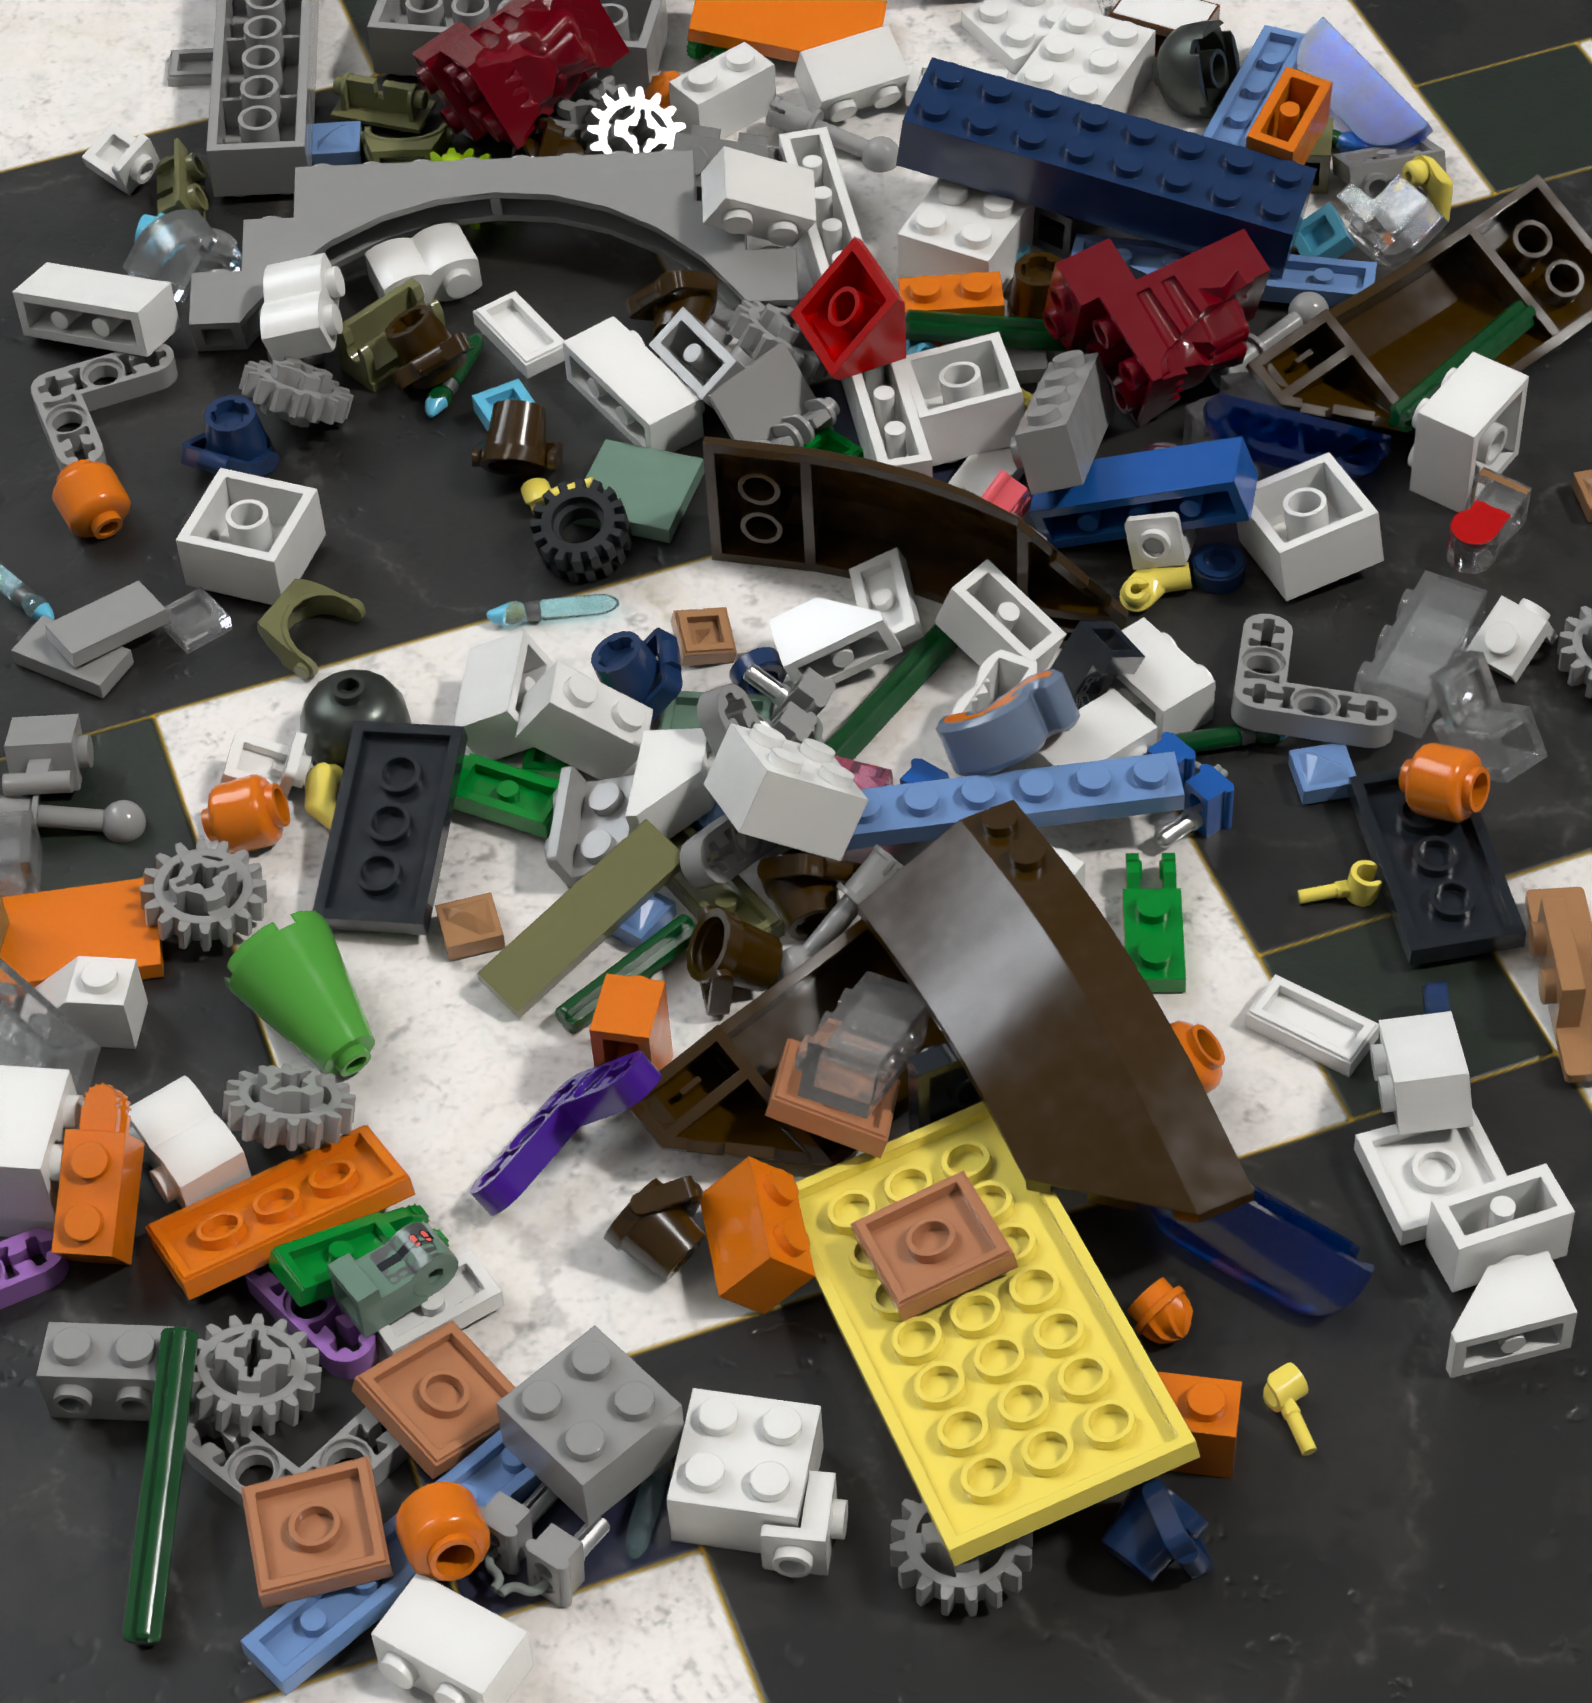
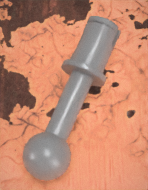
M776 96L771 106L775 107L776 112L768 111L765 121L767 126H773L787 133L827 127L833 147L862 158L863 164L867 169L874 172H888L897 167L899 147L892 139L878 136L868 140L824 122V111L821 109H816L813 112L784 100L780 96Z
M1315 292L1298 294L1291 301L1287 316L1258 337L1254 334H1249L1246 342L1247 352L1242 364L1209 373L1213 384L1222 391H1228L1250 374L1245 368L1250 361L1328 308L1329 310L1326 300Z
M41 794L33 795V798L0 796V829L29 832L31 838H37L39 827L103 832L113 842L127 843L140 837L146 828V817L143 810L136 803L129 800L115 801L104 810L41 805Z
M876 844L873 848L874 850L847 883L843 885L839 882L836 885L844 893L843 897L802 946H791L783 951L781 968L776 977L777 981L779 982L841 935L857 917V905L904 866Z

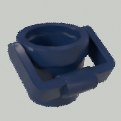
M229 395L214 400L207 406L204 413L205 433L182 443L181 463L210 472L214 476L220 468L263 477L274 471L279 464V454L272 451L270 437L264 431L255 405L251 400L243 396Z
M659 627L654 629L644 641L631 631L614 633L602 640L592 653L591 664L600 683L653 709L651 723L679 695L682 689V667L677 638Z
M1152 1478L1129 1489L1127 1497L1100 1540V1543L1116 1558L1151 1583H1154L1175 1560L1193 1580L1215 1569L1201 1538L1209 1526L1208 1522L1158 1479Z

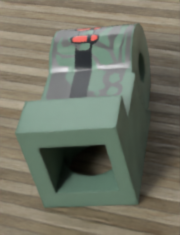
M414 1222L397 1231L387 1243L355 1260L350 1253H347L328 1264L327 1268L335 1301L363 1336L367 1338L423 1304L430 1296L444 1288L455 1276L459 1261L429 1224Z

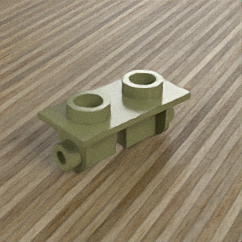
M346 72L343 76L337 75L334 79L333 92L335 95H340L341 98L330 116L331 119L361 121V124L420 134L436 106V100H430L427 91L422 90L419 84L385 80L382 85L383 91H378L377 78Z
M179 138L174 139V155L165 157L156 167L157 194L161 198L157 200V217L159 213L166 214L168 225L174 226L175 233H178L186 226L194 224L200 233L204 234L206 233L205 211L209 208L205 195L204 181L208 177L207 169L201 157L196 152L190 153Z

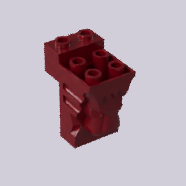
M513 0L472 29L460 21L456 22L413 52L412 55L420 66L414 71L416 77L429 95L437 93L445 106L439 112L448 127L452 128L455 135L461 132L476 142L489 132L498 143L504 140L516 149H519L526 144L527 137L535 129L536 118L541 114L551 115L554 112L553 105L558 98L564 97L568 99L575 93L578 84L590 79L600 68H610L618 60L630 53L599 0Z
M1245 229L1139 279H1135L1113 242L1108 238L1055 263L1050 287L1048 288L1045 309L1042 314L1043 321L1051 337L1055 340L1060 338L1067 351L1078 350L1086 346L1087 354L1100 353L1105 375L1113 386L1112 393L1118 408L1124 414L1130 413L1136 425L1140 428L1178 402L1181 398L1179 395L1181 391L1202 383L1209 373L1235 367L1243 363L1247 352L1246 342L1250 334L1247 322L1255 317L1271 270Z

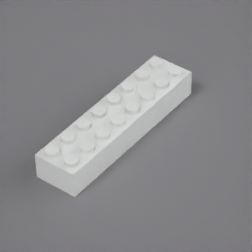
M1067 6L1014 77L1013 81L1050 90L1057 94L1098 104L1127 114L1152 80L1156 30L1139 26L1129 21H1121L1093 13L1087 9ZM939 178L897 233L899 278L1000 271L1003 288L1014 273L1016 255L1025 243L1031 248L1033 246L1035 206Z

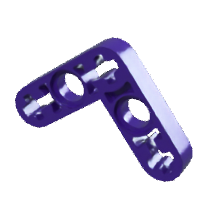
M636 1051L574 1075L549 1097L472 1186L470 1194L491 1216L502 1212L527 1189L579 1127L632 1108L657 1085L662 1076L661 1072L642 1051Z

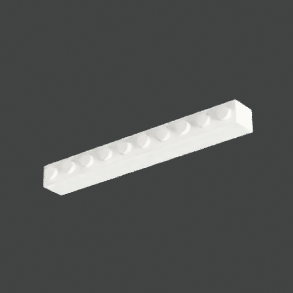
M827 127L779 134L780 161L814 170L816 222L799 239L812 285L818 281L854 236L863 241ZM901 360L842 379L841 382L859 442L863 448L864 458L913 470L933 478L932 457Z

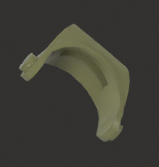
M441 123V126L431 133L409 138L380 137L372 133L371 126L365 127V131H360L359 133L361 146L363 147L367 162L405 163L418 159L430 160L429 153L434 151L442 157L443 154H447L449 144L454 142V133L447 123ZM393 157H412V158H393Z
M294 579L258 621L257 631L267 646L280 659L283 666L294 672L301 679H313L318 673V667L311 658L297 649L290 638L289 629L299 621L317 615H334L352 622H360L366 615L364 604L359 599L350 598L313 581Z

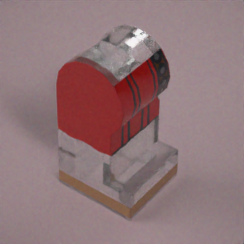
M1483 467L1473 480L1469 509L1455 515L1450 524L1446 557L1451 567L1466 574H1477L1487 570L1526 522L1532 488Z

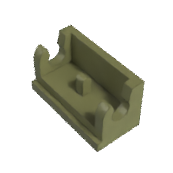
M411 278L344 321L342 333L337 334L341 369L373 393L394 381L391 374L402 368L386 336V329L393 319L403 311L417 305H425V296L420 283ZM435 299L428 304V307L445 326L442 307L439 301Z

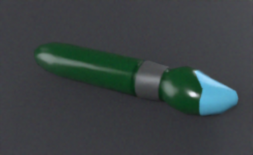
M474 333L468 337L474 349L467 352V358L463 366L454 375L438 384L436 388L428 393L425 401V412L428 417H435L451 404L452 396L462 384L483 348L484 340L480 333Z
M1236 724L1175 734L1193 749L1195 753L1238 747L1239 745L1244 746L1256 742L1272 744L1288 737L1253 731Z

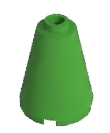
M298 911L290 914L296 923L280 930L274 922L262 927L248 938L230 958L227 968L232 973L231 978L224 977L225 984L233 995L325 1074H341L346 1077L357 1073L370 1061V1052L375 1045V1039L329 924L316 911Z

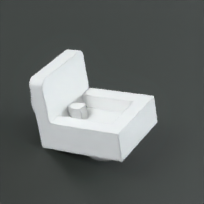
M113 122L82 156L86 167L129 196L139 184H143L151 178L156 165L160 162L150 138L144 134H140L136 138Z
M1167 512L1129 516L1126 519L1124 527L1133 570L1187 564L1196 538L1195 529L1182 530L1178 513Z
M1501 595L1466 649V652L1470 658L1516 683L1543 641L1553 645L1558 635L1548 622L1551 615L1545 609L1525 598H1522L1520 603L1517 604Z
M236 730L220 784L257 774L265 777L270 784L277 783L282 788L287 799L292 786L302 789L312 757L302 754L307 734L296 731L289 747Z
M809 1470L801 1528L762 1525L760 1548L762 1567L764 1569L775 1570L779 1574L795 1578L804 1577L809 1574L828 1576L833 1539H845L848 1519V1500L837 1499L836 1473Z

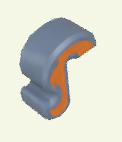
M1048 669L1027 677L981 711L976 713L967 711L944 716L938 722L936 731L955 773L961 776H973L998 771L1030 757L1043 747L1046 738L1073 728L1079 720L1080 713L1063 672Z

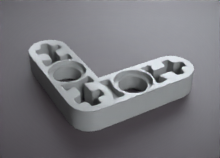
M163 343L148 357L122 352L110 353L39 375L33 381L31 395L35 410L60 472L66 466L78 461L74 452L83 449L86 459L107 464L102 441L89 412L170 387L178 377L174 352L170 346ZM100 378H117L114 382L107 385L99 386L93 384ZM65 424H81L79 428L73 431H57L60 426Z
M1257 614L1246 619L1243 625L1231 705V717L1236 724L1253 731L1364 748H1379L1391 742L1397 718L1396 708L1391 702L1374 695L1288 683L1287 675L1293 636L1292 626L1287 620L1272 614ZM1261 641L1271 642V647L1260 646ZM1252 670H1265L1271 672L1272 674H1262ZM1303 711H1316L1324 715H1311Z
M724 685L706 691L699 697L697 716L715 757L730 723L752 729L755 723L761 724L750 698L738 685ZM723 814L682 845L680 866L684 877L692 886L704 889L732 880L779 844L745 835L746 849L744 851L738 844L734 825L726 814ZM716 850L720 857L714 858L708 863L707 859L710 857L711 851Z
M367 1407L357 1414L300 1468L252 1430L248 1437H241L239 1425L231 1423L222 1432L215 1430V1415L200 1420L195 1417V1413L191 1415L188 1420L185 1454L191 1466L243 1509L241 1487L245 1486L239 1483V1478L243 1471L251 1466L266 1465L273 1470L270 1480L334 1465L341 1459H358L369 1456L377 1487L410 1456L388 1430L383 1433L382 1424ZM206 1435L212 1439H217L222 1435L226 1450L231 1456L226 1461L224 1451L211 1442L202 1446L200 1440ZM376 1445L379 1451L378 1455H375L372 1450Z

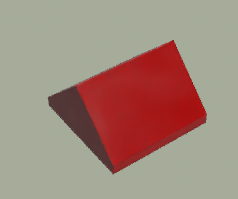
M854 236L790 313L831 377L837 380L906 359L905 302L863 241Z

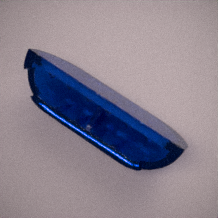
M1324 17L1309 29L1302 39L1297 52V69L1333 82L1330 109L1362 142L1370 147L1400 150L1414 147L1426 140V137L1433 132L1429 123Z
M1218 393L1209 399L1203 407L1204 422L1214 441L1242 436L1252 461L1274 468L1287 470L1329 452L1352 481L1371 474L1378 467L1381 459L1388 456L1390 451L1391 435L1223 393Z
M1252 1184L1255 1195L1254 1201L1199 1224L1174 1219L1173 1210L1150 1205L1156 1223L1163 1233L1175 1244L1285 1308L1299 1314L1322 1316L1345 1308L1360 1296L1375 1270V1265L1366 1262L1361 1263L1356 1260L1361 1248L1354 1242Z

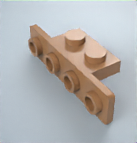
M1582 887L1528 890L1525 896V905L1529 919V951L1532 958L1538 959L1540 968L1538 973L1539 997L1542 1005L1548 1004L1564 1080L1568 1083L1592 1082V921L1585 891Z

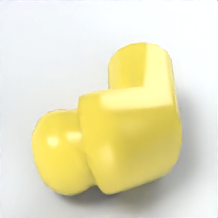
M1426 155L1415 156L1413 160L1406 162L1403 166V180L1407 184L1410 183L1411 187L1417 188L1421 186L1427 192L1425 220L1436 225L1446 224L1450 220L1453 180L1432 157Z
M1189 562L1186 565L1136 570L1122 585L1119 595L1121 604L1130 611L1143 612L1148 610L1164 593L1192 589Z
M322 762L312 767L307 773L304 808L311 817L330 830L337 802L336 795L339 793L340 788L338 782L342 779L343 769L336 764Z

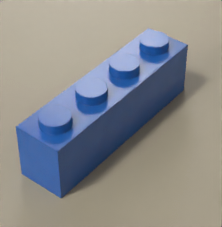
M1242 436L1093 460L1083 485L1034 494L1029 514L1037 531L1044 535L1047 541L1056 549L1126 539L1124 524L1129 516L1176 512L1179 514L1182 530L1250 521L1258 473Z

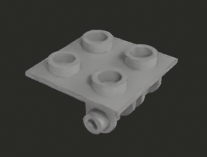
M784 341L778 343L707 396L731 439L803 447L804 444H809L813 441L815 434L823 428L834 430L832 426L836 423V416L840 413L837 402L831 397L822 399L814 396Z

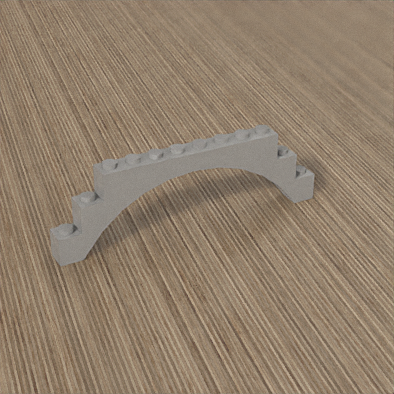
M664 149L659 152L643 153L615 151L610 154L595 155L566 153L560 156L548 157L517 155L511 158L500 159L467 157L453 161L418 159L405 163L369 161L357 165L334 166L321 163L310 167H295L294 218L266 216L261 219L244 220L242 271L213 269L209 272L191 273L189 326L198 351L249 349L253 342L261 335L260 314L264 303L263 276L267 265L325 253L332 267H342L364 256V253L379 243L395 238H409L425 228L446 222H455L459 225L498 220L550 222L610 234L657 253L683 270L713 274L718 281V297L733 312L738 304L741 305L743 300L750 303L758 300L764 306L769 303L778 308L787 309L789 306L794 309L799 303L796 248H781L778 246H766L761 249L747 250V235L732 234L724 229L703 224L702 201H697L693 150Z

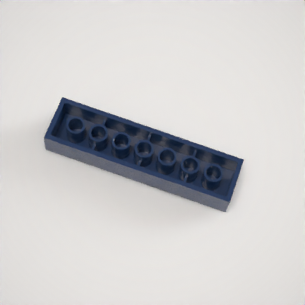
M934 57L931 58L902 121L896 166L1192 253L1245 229L1270 268L1269 275L1282 279L1304 218L1317 171L1315 168L1298 164L1294 161L1284 160L1250 150L1246 147L1229 144L1194 132L1174 128L1146 118L1119 112L1098 104L1088 103L1057 94L1050 90L1040 89Z

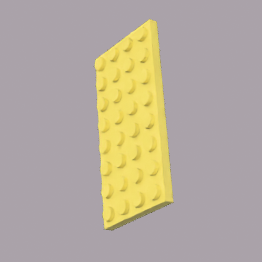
M983 1101L887 1142L881 1159L867 1153H862L796 1182L805 1231L810 1240L809 1249L815 1271L814 1279L954 1566L1200 1457L1195 1438L1055 1191L1053 1190L1051 1194L1026 1190V1181ZM964 1170L1014 1252L1018 1267L910 1319L902 1321L858 1244L851 1223Z

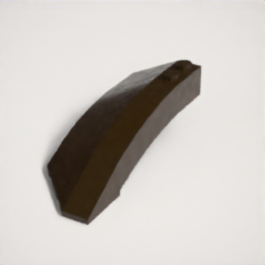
M1537 174L1422 254L1329 310L1328 308L1250 361L1245 368L1279 409L1401 431L1398 426L1392 428L1388 423V418L1391 416L1390 406L1515 301L1521 300L1526 306H1534L1536 310V315L1533 316L1534 325L1493 361L1518 372H1523L1592 323V239L1540 175ZM1413 428L1410 432L1406 433L1415 434L1416 428Z
M704 437L702 445L712 560L811 571L851 579L849 569L897 547L906 559L914 595L943 604L951 588L988 559L1067 634L1059 647L1061 649L1066 644L1079 621H1113L1120 630L1127 627L1128 610L1020 517L969 491L913 470L867 458L814 448Z
M1014 799L959 820L857 905L859 916L909 982L966 1071L1026 1181V1190L1051 1194L1054 1188L1059 1187L1087 1193V1202L1137 1211L1140 1204L1173 1210L1174 1219L1198 1224L1255 1200L1254 1190L1188 1055L1142 975L1094 901Z
M861 918L763 994L720 1025H716L661 1069L662 1076L657 1085L647 1096L629 1110L663 1150L747 1158L750 1156L757 1160L832 1167L841 1163L857 1150L764 1116L780 1056L787 1039L792 1038L899 1078L898 1080L901 1081L892 1123L909 1110L908 1057L920 1053L928 1046L945 1044L947 1040L909 982Z

